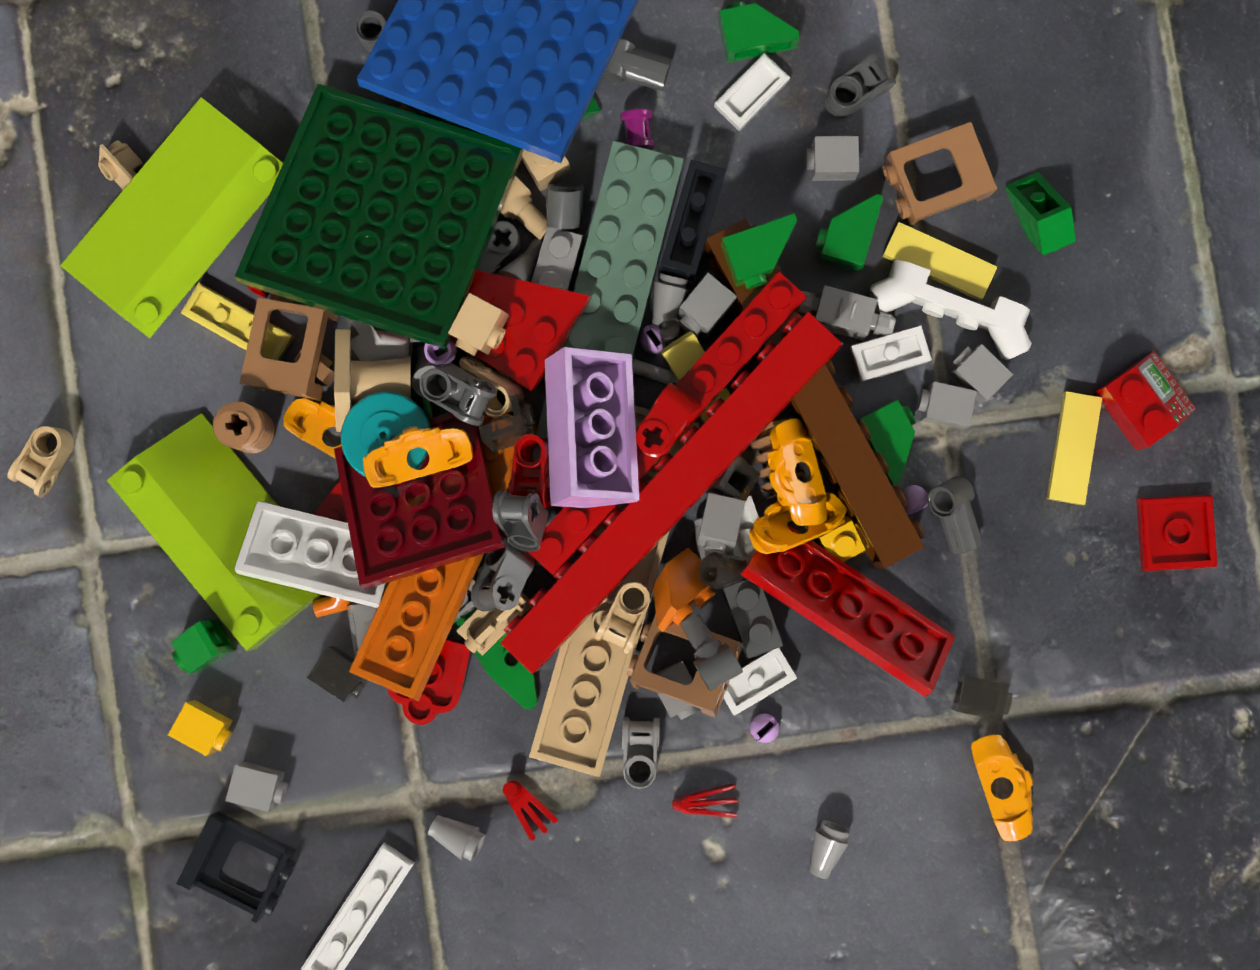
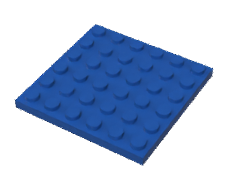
M398 0L357 77L358 85L561 163L639 0Z

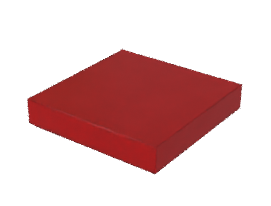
M1212 494L1136 499L1141 571L1218 567Z

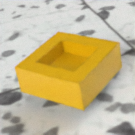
M848 515L845 517V522L831 532L818 537L823 549L843 562L866 550Z

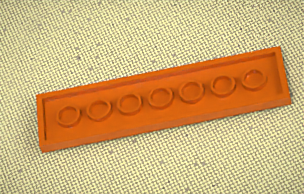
M483 412L482 415L485 419L479 427L495 496L500 490L508 492L512 475L515 443L524 435H536L538 426L535 423L509 414L492 417ZM484 554L389 582L349 672L419 702Z

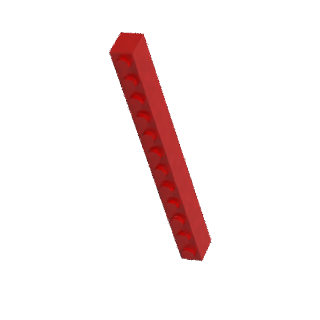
M809 312L803 318L799 314L792 318L783 329L787 335L777 346L773 342L767 345L758 355L757 359L761 363L752 373H749L747 370L742 372L732 383L731 387L735 391L727 400L724 401L721 397L717 399L706 411L705 414L709 419L700 429L695 425L691 427L679 441L684 446L674 456L668 453L654 467L658 474L649 483L645 480L639 483V501L630 503L623 511L619 507L616 508L603 522L607 526L606 530L598 538L594 534L591 535L578 549L582 554L573 565L567 561L555 573L553 578L557 582L548 592L542 588L530 600L528 604L532 609L525 617L522 618L520 615H517L504 628L503 631L507 636L500 644L531 674L538 671L843 346L842 342Z

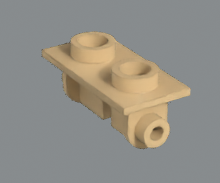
M119 140L113 142L108 149L103 144L100 145L98 166L102 174L109 181L114 180L123 191L135 177L136 173L134 171L142 167L143 162L128 144H122Z
M521 592L519 602L511 610L494 609L493 611H481L477 609L456 632L466 640L464 644L471 652L475 653L478 651L483 656L505 634L504 628L517 615L522 617L531 608L528 604L530 599Z

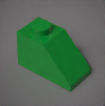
M734 2L728 4L724 10L719 12L718 24L727 63L759 57L764 53L769 55L797 49L800 39L799 31L756 3L746 5L745 2Z
M1039 172L1005 186L1027 239L1042 256L1076 242L1071 206Z
M876 194L832 218L827 229L820 228L815 243V249L821 250L818 261L860 272L866 260L884 196Z
M795 213L722 238L721 248L735 287L745 284L746 289H752L768 282L766 277L772 274L797 222Z
M896 400L861 418L870 432L871 439L867 442L873 453L879 452L888 465L889 472L885 475L891 486L901 480L915 435L912 425L916 424L909 407L906 404L901 406L899 400Z
M218 619L199 621L171 642L175 649L172 652L174 661L182 671L186 670L189 675L199 673L236 651Z

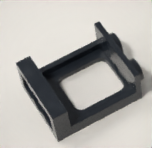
M218 811L209 816L176 884L187 890H191L196 886L253 914L254 916L251 921L257 923L264 915L270 917L280 899V896L275 894L281 881L286 883L289 880L297 862L292 860L296 849ZM237 841H243L276 857L280 862L263 897H257L223 880L221 877V870Z

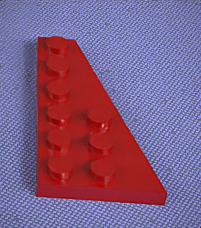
M477 270L468 294L471 293L503 310L509 316L503 326L506 332L498 348H491L489 354L478 350L475 356L534 392L545 375V359L561 349L592 297ZM451 335L450 339L456 344L458 338Z

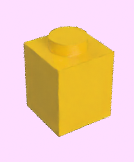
M196 700L185 702L168 736L205 756L216 753L217 750L221 752L225 748L232 735V732L228 729L233 720Z

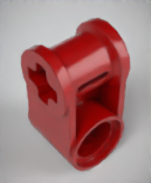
M669 383L659 395L650 413L636 432L638 447L650 457L664 456L674 445L681 433L692 423L702 404L672 383ZM658 430L662 431L660 433V437L663 440L662 445L653 444L648 448L649 441L645 437L648 432L656 434Z
M527 434L520 437L514 446L512 475L508 493L519 496L537 493L544 508L551 507L548 439ZM539 444L541 455L538 460L533 462L531 451L535 445ZM528 489H536V491H528Z

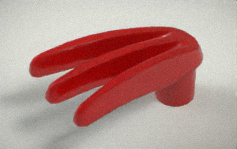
M512 780L503 786V794L506 796L531 841H535L536 837L521 808L527 812L542 833L546 834L548 829L530 807L529 802L536 806L550 821L557 823V817L519 782Z
M731 783L686 794L682 797H675L672 801V807L675 811H682L685 814L736 818L738 815L735 812L707 809V806L736 804L739 800L735 797L706 799L707 796L733 790L736 785Z

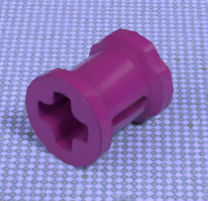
M633 109L620 114V120L625 125L626 142L624 144L648 150L654 149L649 122L653 117L651 110Z

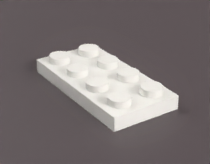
M257 501L235 566L237 574L378 608L388 583L368 589L359 586L348 523Z

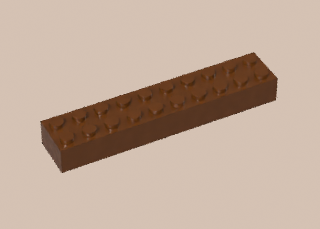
M746 218L707 238L703 252L718 281L737 296L733 306L737 316L743 312L778 272L782 274L777 263L772 274L766 277L767 283L752 289H746L745 284L735 287L721 248V242L724 237L756 227V225L750 227ZM797 310L758 351V355L771 342L776 346L787 335L783 329L798 314ZM829 360L789 402L787 408L793 419H800L807 434L811 438L817 463L834 495L845 505L847 509L845 515H848L852 520L874 569H885L924 548L925 546L921 539L925 538V534L915 518L909 519L903 506L907 505L904 494L897 485L891 486L885 475L889 472L888 465L879 452L873 453L867 442L871 439L870 432L861 419L856 421L850 410L854 406L852 399L844 387L838 388L832 377V375L836 374V371Z

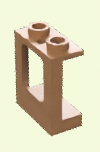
M971 122L889 152L884 160L885 165L882 166L886 182L889 186L894 185L898 198L895 199L898 213L902 219L907 218L910 227L916 225L921 219L975 199L978 202L989 198L997 190ZM940 149L949 150L962 181L961 187L925 201H918L913 194L904 171V164Z
M273 294L272 300L258 298L239 383L259 390L321 401L323 386L314 383L327 321H338L339 316L310 305L294 304V300ZM273 310L308 317L301 355L295 363L268 359L262 354L268 323Z
M655 614L653 622L648 620L642 631L641 641L644 642L640 655L635 654L628 667L627 675L631 676L630 682L633 688L639 690L640 687L700 708L703 714L716 718L730 680L710 691L698 670L692 683L689 685H683L646 671L662 632L657 627ZM676 623L664 631L689 640L682 627ZM711 632L714 639L719 640L722 645L728 644L738 661L741 653L740 642Z

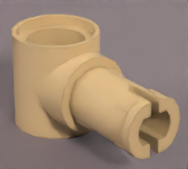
M514 176L499 215L505 220L509 217L513 221L517 219L536 238L542 240L547 228V218L531 204L533 200L529 197L531 195L530 190Z

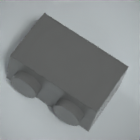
M748 579L721 588L747 658L783 646L762 588Z

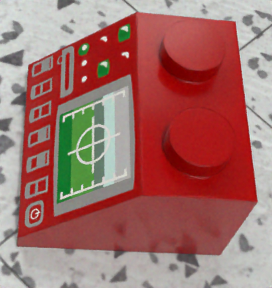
M1154 350L1094 391L1097 397L1102 398L1103 406L1136 451L1153 445L1177 428L1196 410V407Z

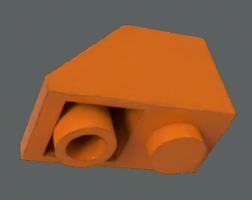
M686 548L666 563L653 584L657 627L662 632L666 631L674 623L681 626V623L692 615L694 607L697 606L699 609H702L715 595L712 588L720 576L689 548Z

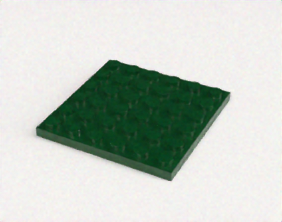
M317 84L234 277L239 283L446 350L451 338L448 332L466 300L522 158L523 149L486 135Z

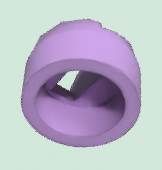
M651 324L644 327L640 332L639 344L646 353L658 354L660 350L667 346L668 336L661 326ZM649 330H652L661 342L659 346L656 347L652 339L646 334Z
M450 339L447 345L448 352L437 357L436 352L444 349L425 343L424 354L430 363L442 365L451 363L455 359L457 348L453 340Z
M910 485L902 491L907 501V505L903 506L907 515L916 513L928 506V493L922 487Z
M761 713L751 720L750 733L756 741L770 743L779 734V723L772 715ZM771 721L774 726L760 737L757 732Z

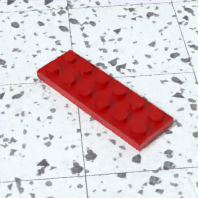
M787 524L788 528H789L793 533L801 534V533H799L798 531H796L794 528H792L791 526H789V525ZM811 540L784 552L763 554L755 548L753 549L740 575L924 697L933 692L955 639L954 635Z

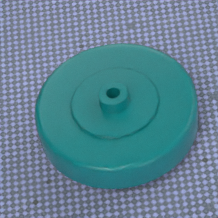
M388 391L373 393L359 400L347 413L341 429L342 450L349 464L358 473L365 476L363 458L371 451L383 447L384 442L390 441L408 427L417 426L418 429L432 427L424 410L407 396ZM413 448L407 454V462L411 468L419 470L429 454L423 448Z

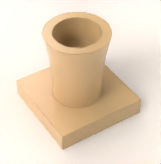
M335 329L334 400L336 432H341L344 419L351 409V401H359L367 395L384 391L396 392L411 399L410 356L387 360L351 361L350 329Z

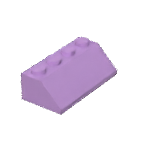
M563 347L545 359L551 506L589 508L639 501L632 354Z

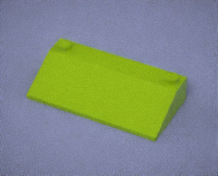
M201 97L60 266L150 339L270 195L283 163Z
M203 413L135 456L106 480L246 651L256 650L307 608L313 600L322 595L236 573L235 566L257 501L276 506L279 505L234 450L222 444L216 438L213 425Z

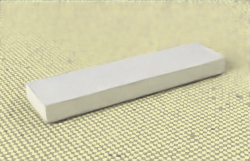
M384 842L301 970H345L415 862Z

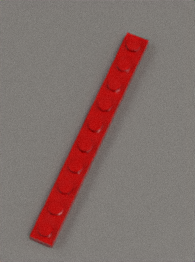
M780 272L774 276L675 385L702 404L700 411L688 428L807 299V296ZM658 430L656 434L650 432L646 434L645 437L649 441L648 448L653 444L662 445L663 440L660 437L662 431ZM636 442L639 483L663 456L650 457L646 455ZM619 504L589 508L564 507L545 528L540 549L528 553L552 575H555Z

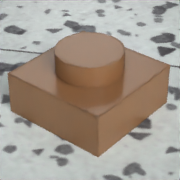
M300 350V352L297 354V356L294 358V361H295V362H297V361L299 360L300 355H301V350ZM320 353L315 377L329 386L334 380V371L329 368L333 362Z

